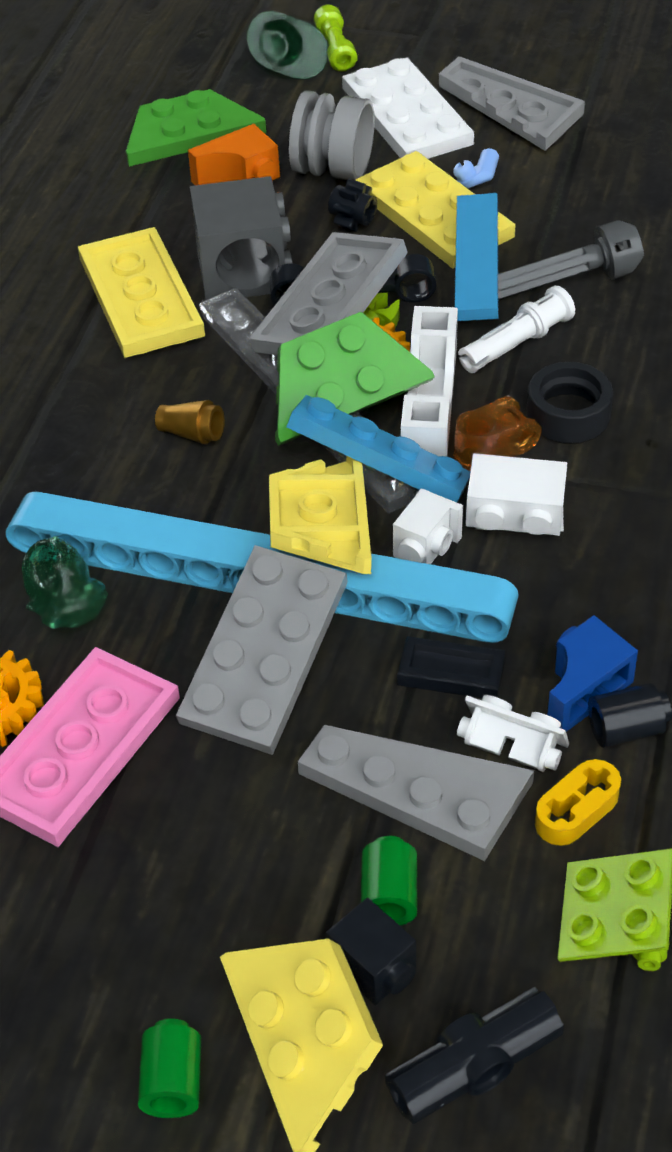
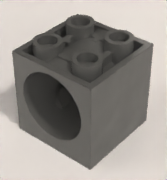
M271 176L190 186L197 254L205 301L212 302L270 294L269 279L271 273L283 264L292 263L290 250H285L287 249V242H291L289 220L288 217H285L282 192L274 191ZM286 284L280 286L278 289L282 292H286Z

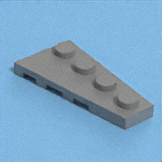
M460 56L439 73V87L545 151L584 114L585 101Z
M328 725L323 726L298 761V772L300 775L483 861L486 860L533 784L534 770Z

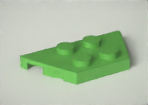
M210 89L204 91L195 90L187 95L171 99H158L150 104L139 107L126 149L128 165L130 167L187 153L191 148L251 124H255L266 133V120L264 117Z
M362 312L285 342L278 348L277 371L279 372V384L276 393L278 419L275 441L280 446L303 436L287 428V424L292 411L306 395L313 398L326 399L332 402L336 409L353 415L431 382L435 378L433 371Z

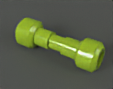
M324 5L314 14L316 29L320 35L325 36L328 40L327 57L331 67L336 71H347L356 64L357 52L353 43L342 35L344 21L339 9L333 5Z

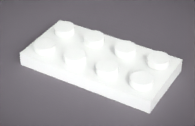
M408 57L393 59L389 63L372 68H362L354 73L342 76V89L348 96L370 99L372 101L374 127L400 158L418 151L428 159L474 145V131Z

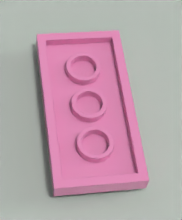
M95 647L0 755V817L59 847L180 699L178 685Z

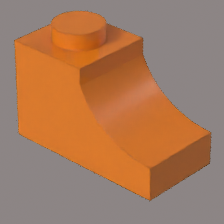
M255 124L188 150L191 182L194 185L271 176L272 181L280 178L278 145Z

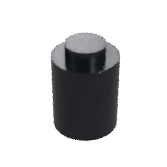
M652 683L592 696L588 701L590 724L598 744L603 748L663 734L666 730V722L672 719V709L667 694L664 691L658 692Z

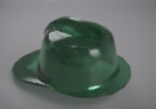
M266 11L257 15L247 29L249 51L257 64L264 69L304 80L319 74L328 61L326 38L318 28L307 22L280 12Z

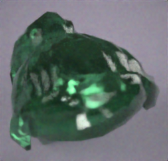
M58 536L45 538L34 543L23 558V581L30 600L26 608L29 611L36 612L37 615H41L44 625L51 629L78 628L98 616L106 602L108 592L101 581L90 578L86 562L70 543L65 542L64 539Z

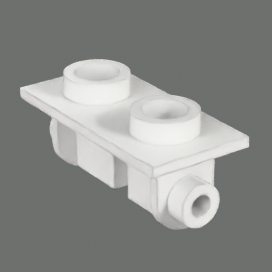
M484 695L482 701L466 696L465 701L473 715L471 718L463 716L457 729V736L465 738L464 743L466 745L500 756L506 738L514 740L508 756L510 760L535 768L541 772H544L546 768L554 771L557 769L562 751L555 749L556 744L566 748L569 746L566 731L560 728L561 723L558 720L539 712H532L530 717L511 711V704L494 696Z

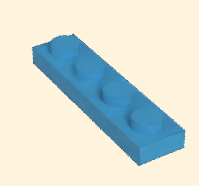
M306 395L292 411L287 424V428L420 490L422 488L454 502L459 501L470 479L471 471L463 468L458 461L450 457H439L420 448L414 440L402 436L396 437L379 429L373 421L363 417H353L336 409L332 402L323 398H313Z

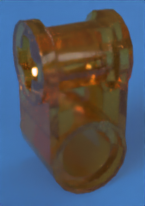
M501 397L493 403L459 415L456 420L453 459L458 461L463 468L471 471L473 453L507 457L524 454L533 448L540 439L542 433L541 426L535 419H527L521 413L520 404L513 397Z

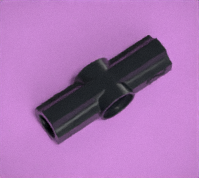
M534 986L482 1018L477 1013L467 1014L458 1018L442 1031L436 1045L386 1073L385 1084L391 1093L394 1104L404 1119L407 1118L414 1125L467 1092L472 1096H478L494 1089L508 1077L515 1063L562 1036L564 1025L557 1013L556 1006L545 991L541 992Z

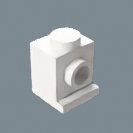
M421 488L393 523V557L431 564L438 555L443 556L449 549L452 541L458 543L462 538L463 505Z

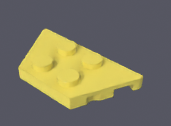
M346 456L345 462L325 467V462L320 459L307 463L298 469H287L269 475L271 548L361 574H371L372 557L363 466L361 462Z
M321 939L226 952L220 959L293 1152H316L320 1143L314 1138L333 1109L342 1111L354 1092L357 1078L362 1072L368 1070L383 1046L343 950L336 942L330 939Z

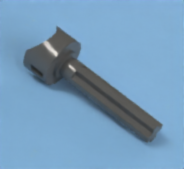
M613 220L598 225L594 229V244L499 273L498 300L578 275L600 266L607 277L612 280L631 274L644 257L641 238L636 226L620 220Z

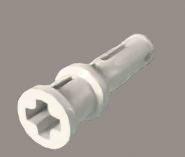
M555 285L547 289L545 296L536 302L524 303L520 306L517 315L512 319L499 325L473 343L459 349L458 355L461 356L459 360L462 366L469 373L473 374L526 339H539L545 336L549 328L559 321H569L575 315V305L571 296L561 286Z

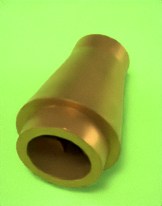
M210 400L176 405H160L155 414V425L158 431L169 432L201 444H208L210 441L219 440L224 430L225 418L223 409L219 405H214Z

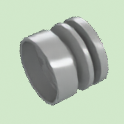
M306 90L302 92L296 102L290 128L289 160L292 170L300 174H306L310 171L314 176H321L329 164L330 174L334 179L356 180L364 176L370 160L375 122L372 101L365 98L344 96L336 107L334 97L329 93H323L319 97L314 91Z

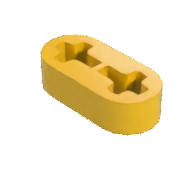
M587 760L579 764L547 791L537 803L535 827L538 835L550 844L568 845L578 840L610 812L618 802L621 785L620 773L614 765L604 760ZM587 782L592 786H597L600 783L606 785L605 791L600 787H596L585 795ZM570 810L569 822L562 818L555 822L550 820L551 813L560 817Z

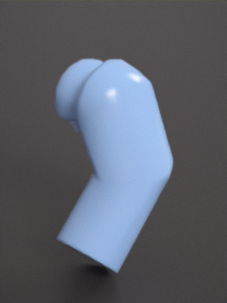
M484 149L476 166H473L471 161L464 160L463 166L459 162L454 167L453 174L458 178L457 181L466 188L491 181L499 161V154L494 149Z

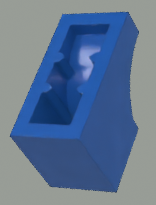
M595 615L578 627L572 626L560 636L556 645L555 673L562 680L549 692L547 715L558 720L561 723V729H564L566 732L589 716L588 701L590 697L625 689L634 682L638 650Z

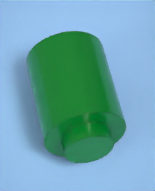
M383 836L369 843L362 851L361 902L368 897L399 926L411 922L417 915V851L412 845L399 837Z
M173 1018L163 1019L142 1034L138 1107L148 1115L159 1118H179L194 1113L199 1107L201 1035L197 1030L191 1028L187 1022Z

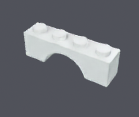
M414 306L410 353L431 369L435 378L431 382L409 390L407 395H404L401 436L414 440L420 448L439 457H447L457 352L458 308Z

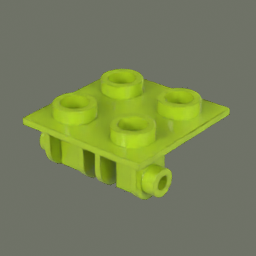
M672 849L567 862L558 960L562 962L632 954L638 960L637 965L639 968L647 971L658 970L661 967V962L667 959V950H669Z

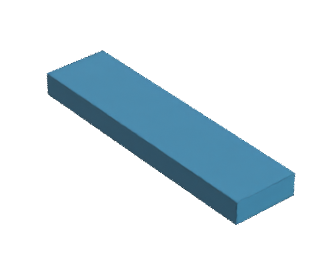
M497 193L457 196L455 308H458V321L498 319Z

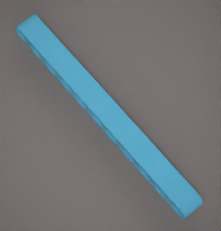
M30 492L25 495L6 529L8 542L21 552L233 593L256 545L346 572L348 583L335 613L482 642L495 643L507 637L519 597L517 588L511 582L496 576L372 553L371 574H361L271 548L269 534L42 492Z

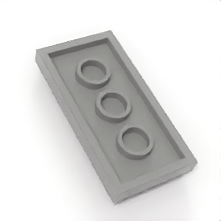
M332 232L250 336L249 340L254 352L278 355L279 346L285 342L358 312L363 313L408 253L404 239Z
M255 545L176 714L179 724L273 755L348 583L346 572Z

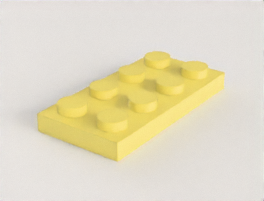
M418 151L407 154L355 180L372 187L370 195L377 198V210L452 269L456 267L457 196L475 195L473 192ZM498 212V245L515 237V223Z
M155 227L78 246L80 261L124 358L205 337L204 323Z

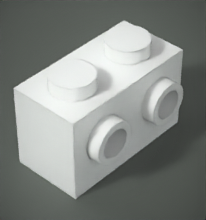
M473 453L467 494L466 526L486 530L497 529L527 532L534 535L560 536L567 462Z

